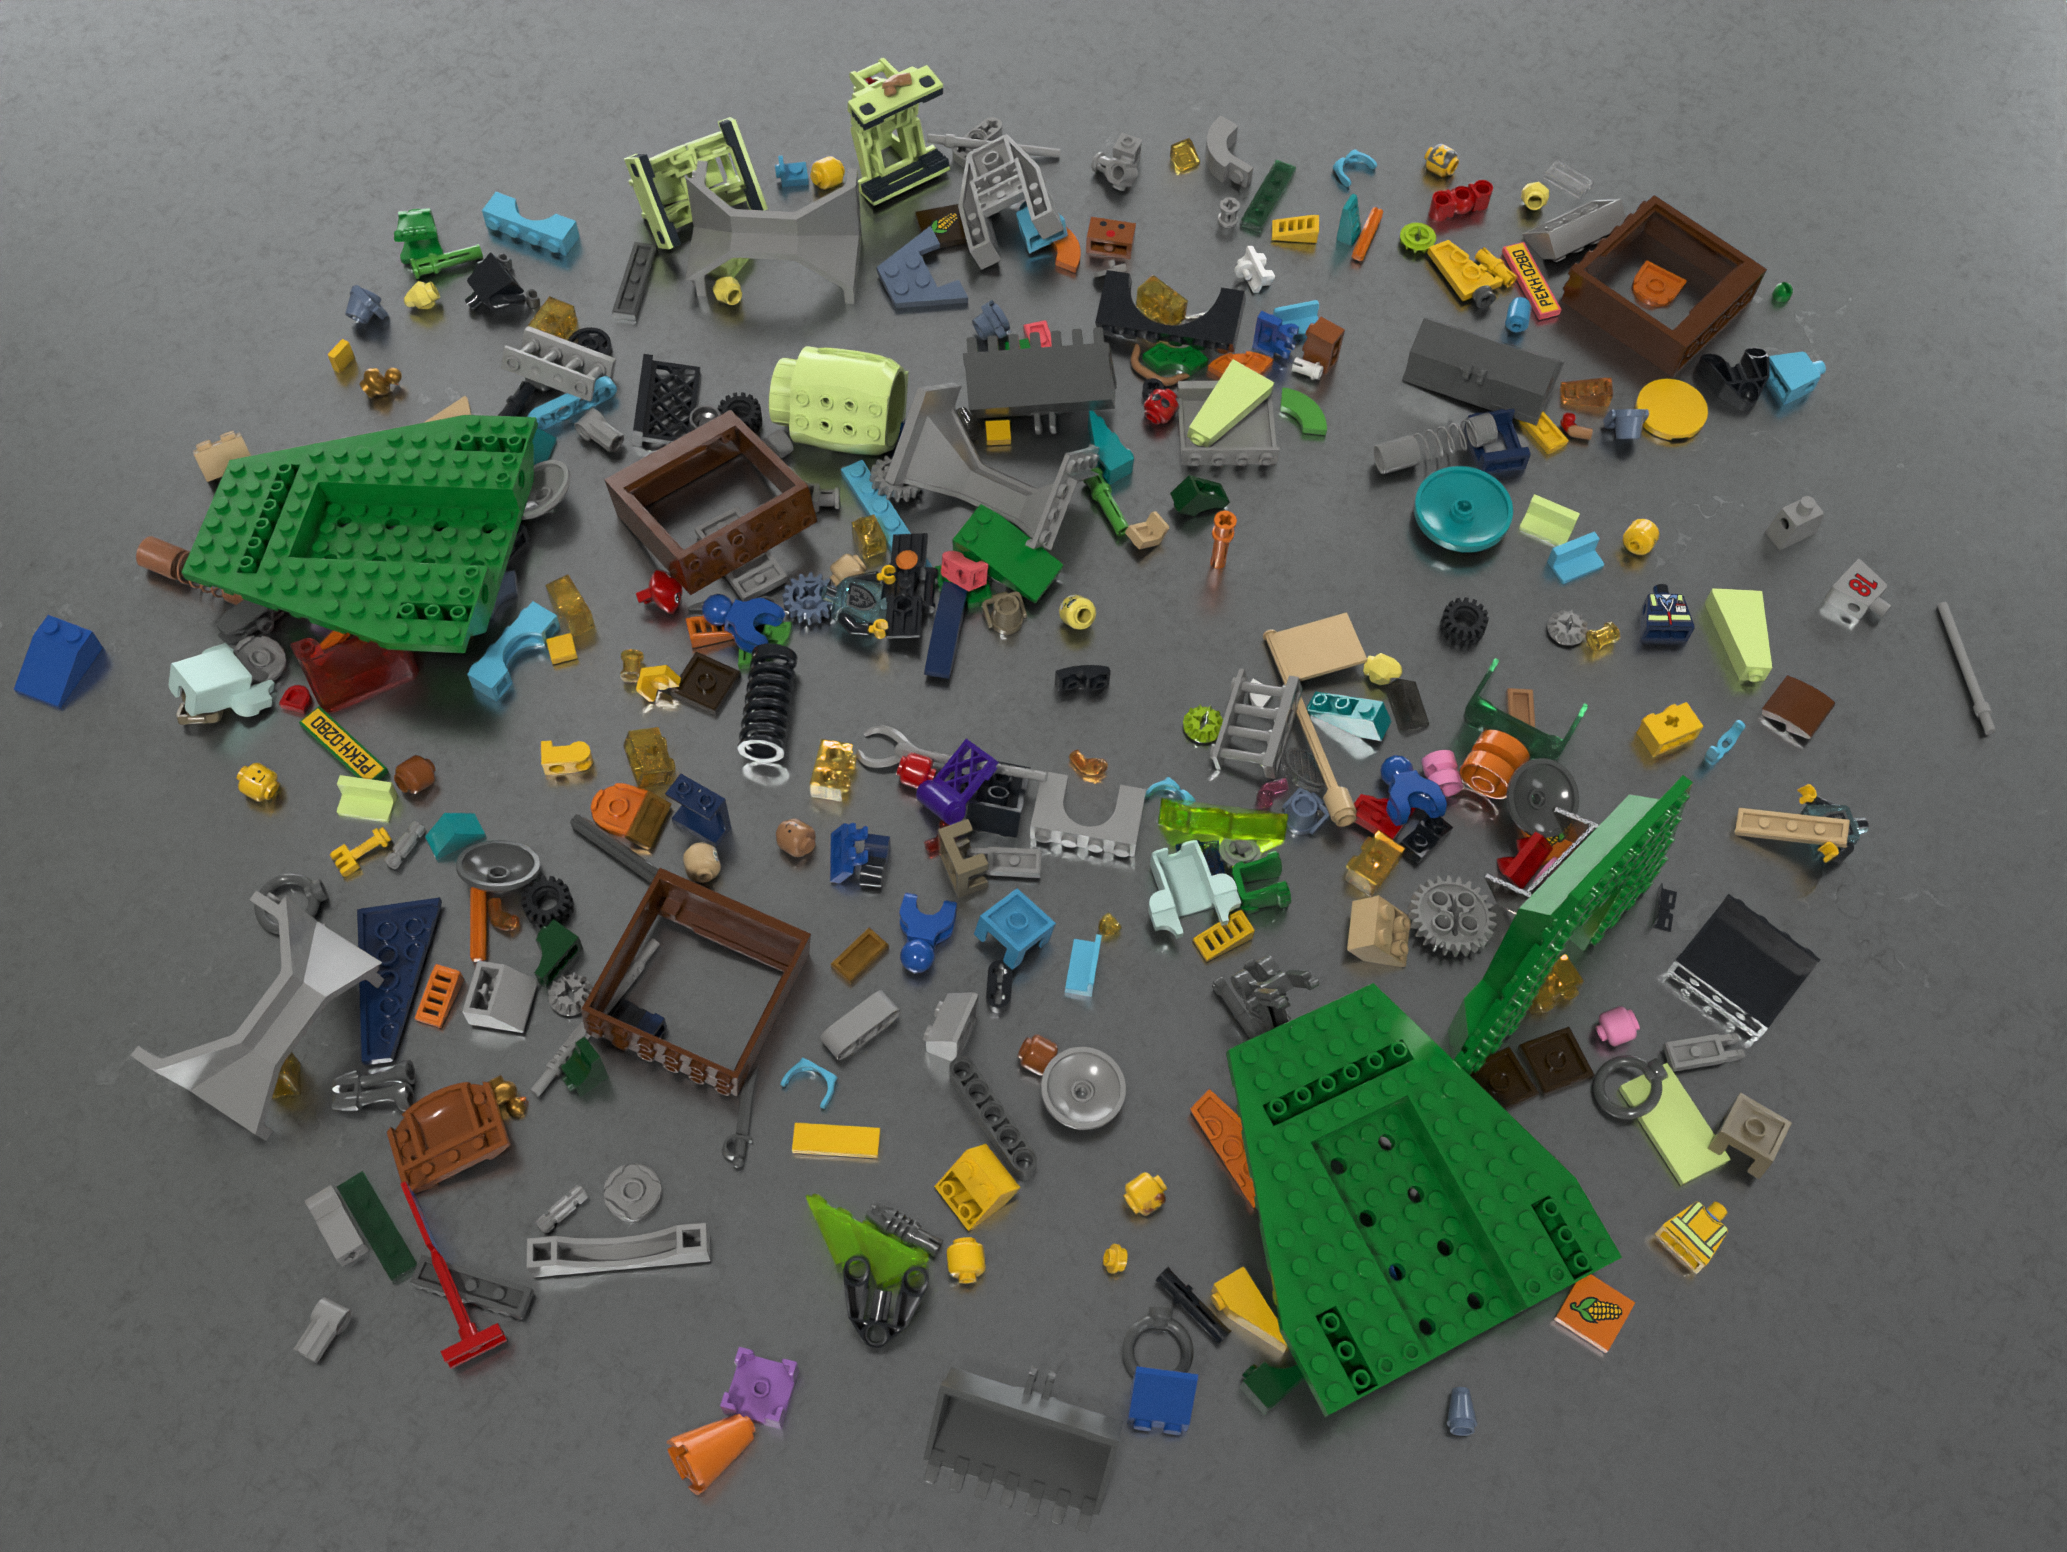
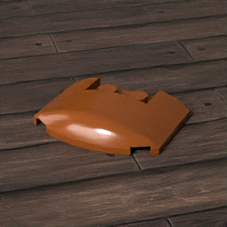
M462 1082L434 1091L414 1103L401 1114L404 1118L395 1130L392 1127L389 1128L387 1136L401 1183L406 1181L414 1194L437 1187L439 1182L485 1159L492 1160L510 1146L491 1083L482 1082L483 1085Z

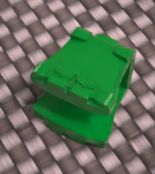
M431 208L411 209L408 212H398V226L396 231H394L395 242H404V247L400 254L403 264H410V259L412 258L417 260L428 257L431 253L436 254V256L443 254V249L438 241V231Z
M1277 851L1268 852L1266 857L1246 864L1241 861L1233 866L1232 878L1237 886V893L1241 901L1240 908L1244 913L1252 914L1257 912L1259 908L1277 905L1281 909L1291 904V893L1286 881L1246 893L1243 883L1275 878L1281 875L1282 862Z

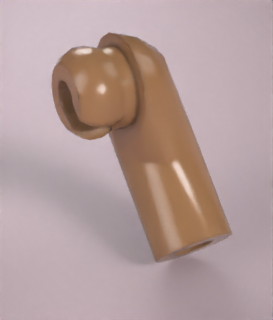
M910 72L892 75L882 83L884 95L887 97L894 96L897 92L895 87L911 85Z

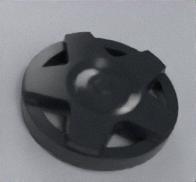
M587 327L579 329L568 339V341L574 342L578 338L579 342L576 344L610 356L612 350L610 337L606 332L598 328ZM589 334H597V336L591 337Z

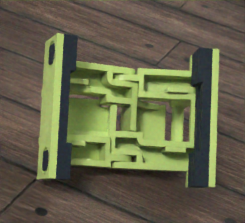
M881 58L878 60V63L858 72L853 71L849 73L850 80L855 86L853 87L852 100L848 101V112L851 114L852 127L850 130L862 178L858 180L859 192L873 206L950 170L949 159L945 155L943 156V153L938 151L934 145L925 147L920 119L917 117L920 102L926 103L943 95V83L927 65L919 69L912 66L898 72L885 58ZM883 72L888 79L892 75L910 72L912 84L895 87L896 94L887 97L884 95V89H882V83L886 79L879 77L871 78V76ZM895 129H897L898 137L893 134ZM891 146L903 160L885 168L881 150Z
M729 117L718 121L720 132L694 140L685 145L677 146L650 159L647 154H634L624 159L631 176V180L628 181L629 185L633 186L642 209L641 216L648 220L658 248L671 249L680 245L681 242L676 229L693 221L684 175L687 174L688 178H692V171L697 169L698 161H707L708 163L705 180L706 187L709 188L723 182L715 159L720 156L727 175V183L710 190L730 207L747 201L749 210L765 211L768 209L736 119ZM728 153L731 154V157H732V160H733V163H734V165H735V168H736V171H737V174H738V175L735 174V171H734V168H733V166H732V163H731V160H730V157H729ZM673 202H677V203L672 204V205H670V206H668V207H666V208L663 207V205L670 204V203H673Z

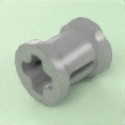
M1227 197L1220 202L1221 213L1218 216V223L1224 228H1232L1237 225V212L1240 209V203L1235 198Z

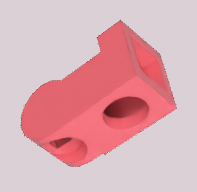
M947 551L942 554L941 575L967 591L974 590L987 583V563L983 561L976 563L957 551Z

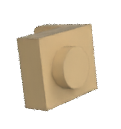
M1154 511L1151 512L1146 522L1129 525L1125 534L1140 550L1160 545L1169 530V525Z

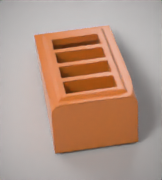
M704 616L685 618L692 648L734 639L731 633L724 631L725 625L721 626L722 631H717L716 625H711ZM711 627L712 632H707L706 628Z
M435 964L415 1016L416 1021L442 1028L465 980L460 971ZM442 979H445V980H448V981H451V982L448 983V982H444V981H441V980H442ZM437 989H444L447 992L446 994L437 992ZM432 999H436L443 1001L442 1005H439L431 1001ZM427 1009L438 1011V1016L426 1013Z

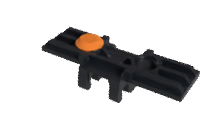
M927 533L893 534L891 563L889 565L894 566L896 572L889 573L886 576L894 575L896 580L893 584H886L882 580L880 607L883 610H887L886 621L888 629L885 630V638H920L922 614L935 611L936 605L933 603L938 570L933 567H926ZM925 580L924 601L922 596H914V586H918V581Z

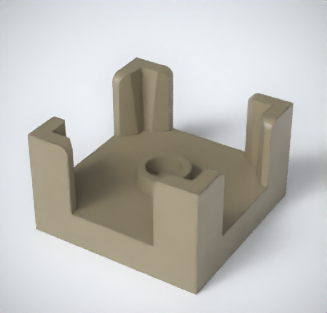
M969 819L938 829L939 855L958 898L988 888V881L984 876L968 881V877L988 870L989 864L985 855L981 853L965 859L967 849L971 848L969 838L956 842L954 840L955 837L972 832Z
M1740 1092L1723 1117L1725 1121L1713 1137L1708 1149L1718 1155H1722L1730 1144L1755 1159L1747 1172L1760 1179L1773 1163L1792 1122Z

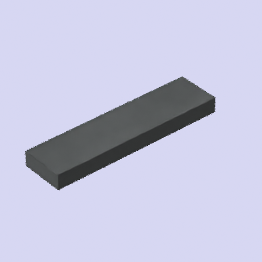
M634 242L612 310L613 318L636 321L658 252L657 245Z

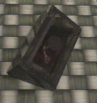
M1397 678L1386 687V693L1398 730L1405 731L1430 725L1415 681Z

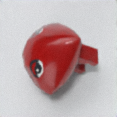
M658 569L651 575L648 584L649 588L637 592L636 596L639 603L649 604L655 602L660 609L673 614L681 602L682 586L669 572Z

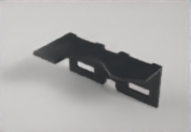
M1663 883L1658 888L1652 928L1671 932L1673 914L1670 913V909L1673 910L1675 908L1677 892L1664 889ZM1670 895H1673L1672 903H1669ZM1666 918L1669 919L1668 927H1665Z

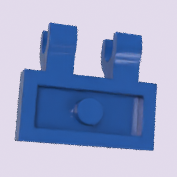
M1261 311L1257 317L1252 348L1271 356L1277 353L1281 357L1289 359L1291 351L1286 348L1295 349L1296 342L1293 338L1294 335L1298 334L1299 327L1292 323L1282 325V319Z
M843 823L831 833L830 882L840 884L853 874L856 865H863L868 862V851L856 853V848L854 847L855 841H863L868 838L867 826H864L862 829H856V823Z

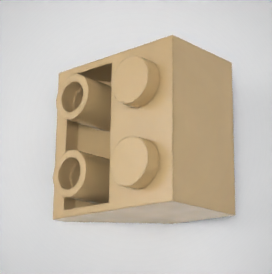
M232 430L220 435L221 440L211 443L210 440H206L196 445L197 449L193 450V454L207 482L222 477L229 460L251 456L240 432L235 434Z
M1379 895L1352 901L1347 950L1363 961L1405 967L1409 951L1408 940L1411 925L1408 915Z

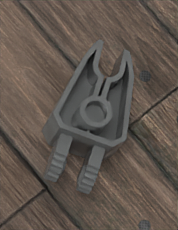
M243 600L225 612L217 625V628L221 631L218 637L227 645H237L239 641L248 636L261 638V636L272 632L275 627L274 621L282 617L285 611L281 609L276 611Z

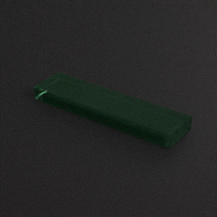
M1275 160L1241 218V226L1261 233L1296 172L1295 166Z
M361 1171L338 1185L337 1189L390 1280L395 1283L414 1271L418 1263L365 1173Z

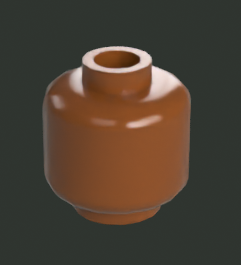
M414 755L396 767L394 781L402 792L415 795L434 783V772L436 769L431 760Z
M1036 1034L1031 1038H1025L1017 1057L1020 1058V1064L1023 1068L1043 1076L1048 1063L1058 1053V1045Z

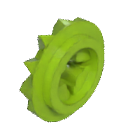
M1423 223L1405 225L1399 236L1401 239L1400 244L1405 245L1406 250L1413 249L1414 253L1417 251L1425 253L1436 242L1434 230ZM1417 234H1419L1420 241L1418 242L1415 241V237H1417Z
M1200 704L1196 708H1190L1188 713L1184 715L1183 728L1191 739L1197 742L1208 743L1218 738L1223 719L1220 711H1215L1211 705L1202 707ZM1207 717L1208 724L1200 730V721Z

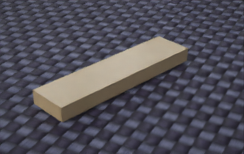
M1739 808L1735 835L1817 845L1832 842L1836 847L1846 848L1850 820Z

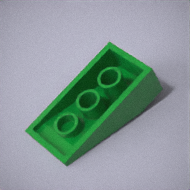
M982 504L979 505L952 539L953 551L962 553L964 557L976 563L979 561L987 563L988 576L1019 592L1034 603H1037L1064 567V564L1042 547L1033 549L1026 546L1027 540H1030L1027 535L1004 517Z

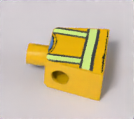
M1716 1201L1707 1209L1700 1202H1695L1665 1222L1655 1235L1697 1274L1708 1264L1728 1233L1727 1227L1720 1222L1727 1215V1210Z

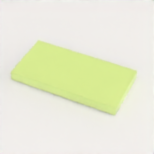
M1668 1063L1663 1064V1067L1668 1074V1078L1662 1081L1663 1089L1659 1103L1651 1112L1637 1119L1680 1186L1728 1163L1731 1159L1726 1151L1722 1155H1718L1708 1149L1715 1134ZM1643 1074L1621 1085L1618 1089L1631 1108L1646 1101L1650 1095L1651 1084Z

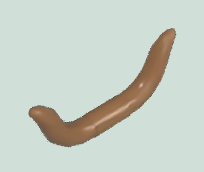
M1137 343L1135 344L1130 358L1131 366L1144 378H1155L1160 380L1164 386H1173L1178 381H1183L1190 377V375L1185 373L1172 377L1159 376L1141 365L1139 362L1140 346Z

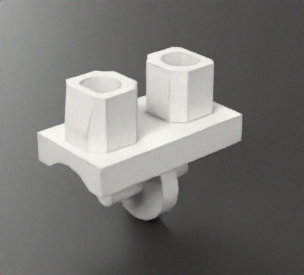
M1247 246L1246 253L1237 261L1238 265L1235 267L1234 272L1238 278H1245L1253 293H1259L1262 286L1271 285L1275 275L1272 270L1264 269L1266 265L1264 253H1256L1253 246Z

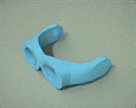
M1354 149L1345 158L1342 157L1336 161L1332 169L1337 174L1341 183L1345 187H1349L1351 180L1343 172L1344 165L1362 162L1374 170L1377 168L1376 161L1367 154Z
M1737 720L1719 739L1717 747L1711 746L1707 750L1705 760L1709 764L1714 765L1718 763L1724 754L1732 749L1746 727L1744 722ZM1724 741H1728L1730 743V745L1727 748L1722 747V743Z
M1166 777L1164 780L1153 784L1146 791L1145 800L1158 790H1170L1177 793L1183 799L1186 807L1184 813L1175 822V825L1179 827L1190 814L1196 800L1187 791L1181 790L1174 780Z
M802 1057L785 1074L780 1085L786 1087L791 1078L799 1072L814 1071L820 1073L828 1085L827 1094L820 1104V1108L825 1109L833 1097L835 1082L838 1078L833 1073Z

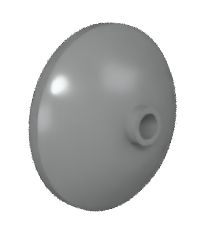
M547 460L534 465V481L522 520L534 519L548 513L564 498L570 486L571 473L563 462Z
M1074 1047L1059 1053L1048 1063L1041 1080V1095L1045 1107L1057 1121L1070 1128L1090 1130L1104 1126L1119 1113L1126 1095V1083L1120 1067L1109 1055L1090 1047ZM1078 1091H1083V1092H1085V1093H1086V1097H1084V1098L1078 1097V1096H1077V1092H1078Z

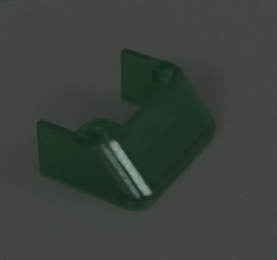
M1495 658L1464 710L1463 717L1465 722L1481 732L1497 730L1507 733L1526 747L1530 757L1534 759L1546 758L1557 762L1579 727L1589 705L1583 704L1564 739L1555 735H1548L1494 707L1491 702L1482 698L1492 681L1500 661Z

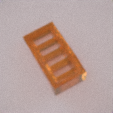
M1612 378L1561 382L1560 384L1562 404L1609 407L1613 397ZM1570 390L1574 391V396H1570Z

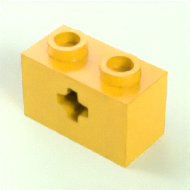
M1685 702L1678 706L1676 704L1670 705L1657 715L1651 713L1641 720L1642 723L1636 733L1652 757H1655L1695 740L1704 726L1689 704Z

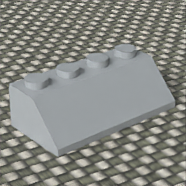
M1593 200L1523 233V238L1542 259H1552L1553 262L1566 258V254L1582 251L1587 244L1598 243L1602 239L1601 237L1609 236L1615 226L1623 224L1626 216L1622 200Z

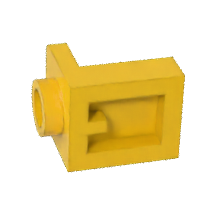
M668 665L641 668L636 691L648 702H654L658 689L666 690L667 688L679 687L681 677Z

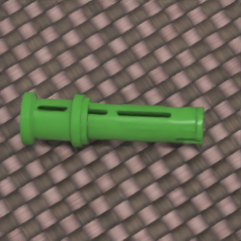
M479 244L437 256L431 253L425 258L417 260L412 258L410 259V264L415 278L420 279V276L429 273L439 274L441 269L483 259V254Z
M1100 468L1091 469V471L1099 475L1084 480V484L1089 486L1093 500L1098 501L1116 535L1119 537L1126 535L1125 531L1129 525L1111 495L1112 488L1110 484H1107L1103 479V472Z

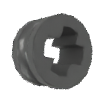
M1489 285L1477 288L1472 294V298L1476 301L1475 303L1479 308L1491 305L1496 299Z

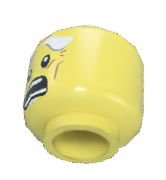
M1075 594L1063 600L1060 605L1059 614L1066 625L1073 629L1082 630L1088 628L1094 622L1096 608L1089 599Z

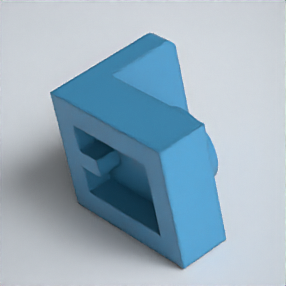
M783 155L778 156L779 164L775 165L776 179L781 178L782 187L809 185L806 162L784 164Z

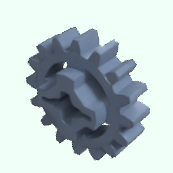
M809 572L806 578L802 573L799 574L800 580L798 581L793 578L790 579L791 586L785 585V593L782 594L784 609L789 611L790 618L797 616L799 623L807 619L808 625H811L812 619H816L818 623H821L822 616L830 618V611L836 610L835 603H838L837 594L835 598L827 596L826 601H823L824 595L827 592V586L836 588L835 585L831 586L829 578L823 581L822 574L815 578L813 573Z

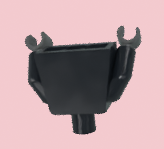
M490 252L483 261L476 263L472 274L467 279V283L474 292L465 299V302L474 311L483 303L492 311L513 305H524L525 302L530 308H537L540 306V298L537 297V292L534 289L528 290L526 295L523 294V288L509 272L512 269V260L507 259L504 253H500L496 257Z

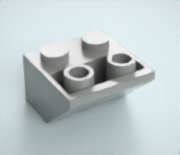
M477 961L462 1012L470 1025L524 1033L538 981L507 965Z

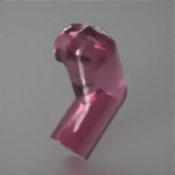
M1286 779L1275 780L1261 786L1256 795L1260 808L1271 807L1274 794L1288 791Z

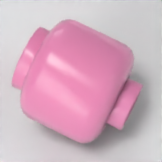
M1618 1006L1601 1013L1598 1019L1600 1025L1595 1026L1601 1041L1607 1040L1613 1047L1635 1039L1637 1030H1640L1631 1009L1626 1010L1623 1006Z

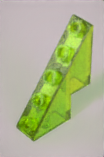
M1161 798L1158 824L1188 834H1215L1230 840H1285L1288 814Z
M813 1193L812 1196L805 1195L809 1210L837 1273L843 1271L848 1258L855 1254H862L869 1259L871 1263L870 1275L876 1288L887 1289L902 1282L904 1272L909 1266L921 1265L927 1270L929 1269V1254L922 1249L914 1247L912 1250L903 1245L904 1242L899 1237L893 1234L886 1236L878 1232V1228L869 1221L863 1220L861 1223L855 1220L848 1210L842 1207L835 1209L827 1205V1200ZM855 1260V1261H853V1262L849 1265V1268L852 1267V1266H854V1265H856V1264L861 1263L862 1261H860V1260ZM912 1271L908 1275V1278H911L921 1272Z

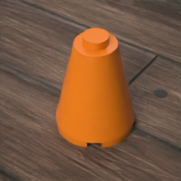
M735 1414L667 1440V1444L672 1447L667 1450L681 1479L683 1480L686 1477L690 1479L693 1484L688 1488L694 1494L699 1495L754 1440L753 1433L756 1430L748 1416L743 1417L740 1414Z

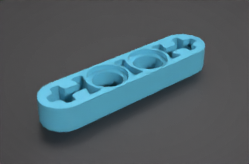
M608 376L598 378L595 382L591 402L584 399L581 400L579 397L566 393L536 407L528 414V417H536L538 422L537 428L545 430L612 398L617 392V387Z

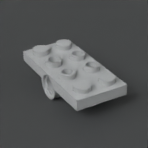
M737 506L695 527V534L702 540L744 516V514ZM769 550L725 575L743 602L755 599L788 582L787 575Z

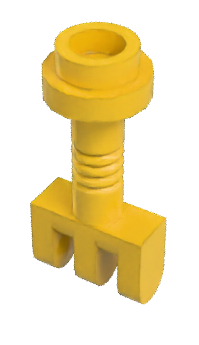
M384 827L372 830L374 836L351 851L343 844L330 853V857L335 861V865L340 869L343 877L361 868L356 859L363 856V854L380 844L384 848L389 845L388 842L392 838Z

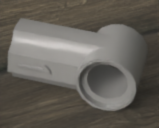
M593 408L574 424L576 431L581 437L588 441L590 439L594 440L609 452L618 451L625 440L624 435L609 425L604 416Z
M327 1297L322 1298L312 1311L311 1323L293 1350L307 1359L318 1363L335 1335L341 1334L348 1326L352 1318V1311Z

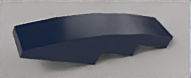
M943 582L924 675L950 678L968 594L967 590L952 582Z

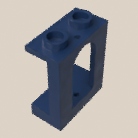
M1499 409L1493 412H1486L1493 416L1497 431L1501 434L1507 450L1485 453L1483 446L1475 448L1468 438L1465 424L1464 432L1477 469L1488 474L1526 469L1531 453L1528 447H1521L1512 423L1515 409ZM1474 413L1472 415H1468V418H1471L1473 416L1475 417L1480 414L1482 415L1484 413Z
M683 774L677 777L665 793L667 797L681 804V807L672 817V822L717 848L732 828L726 799Z

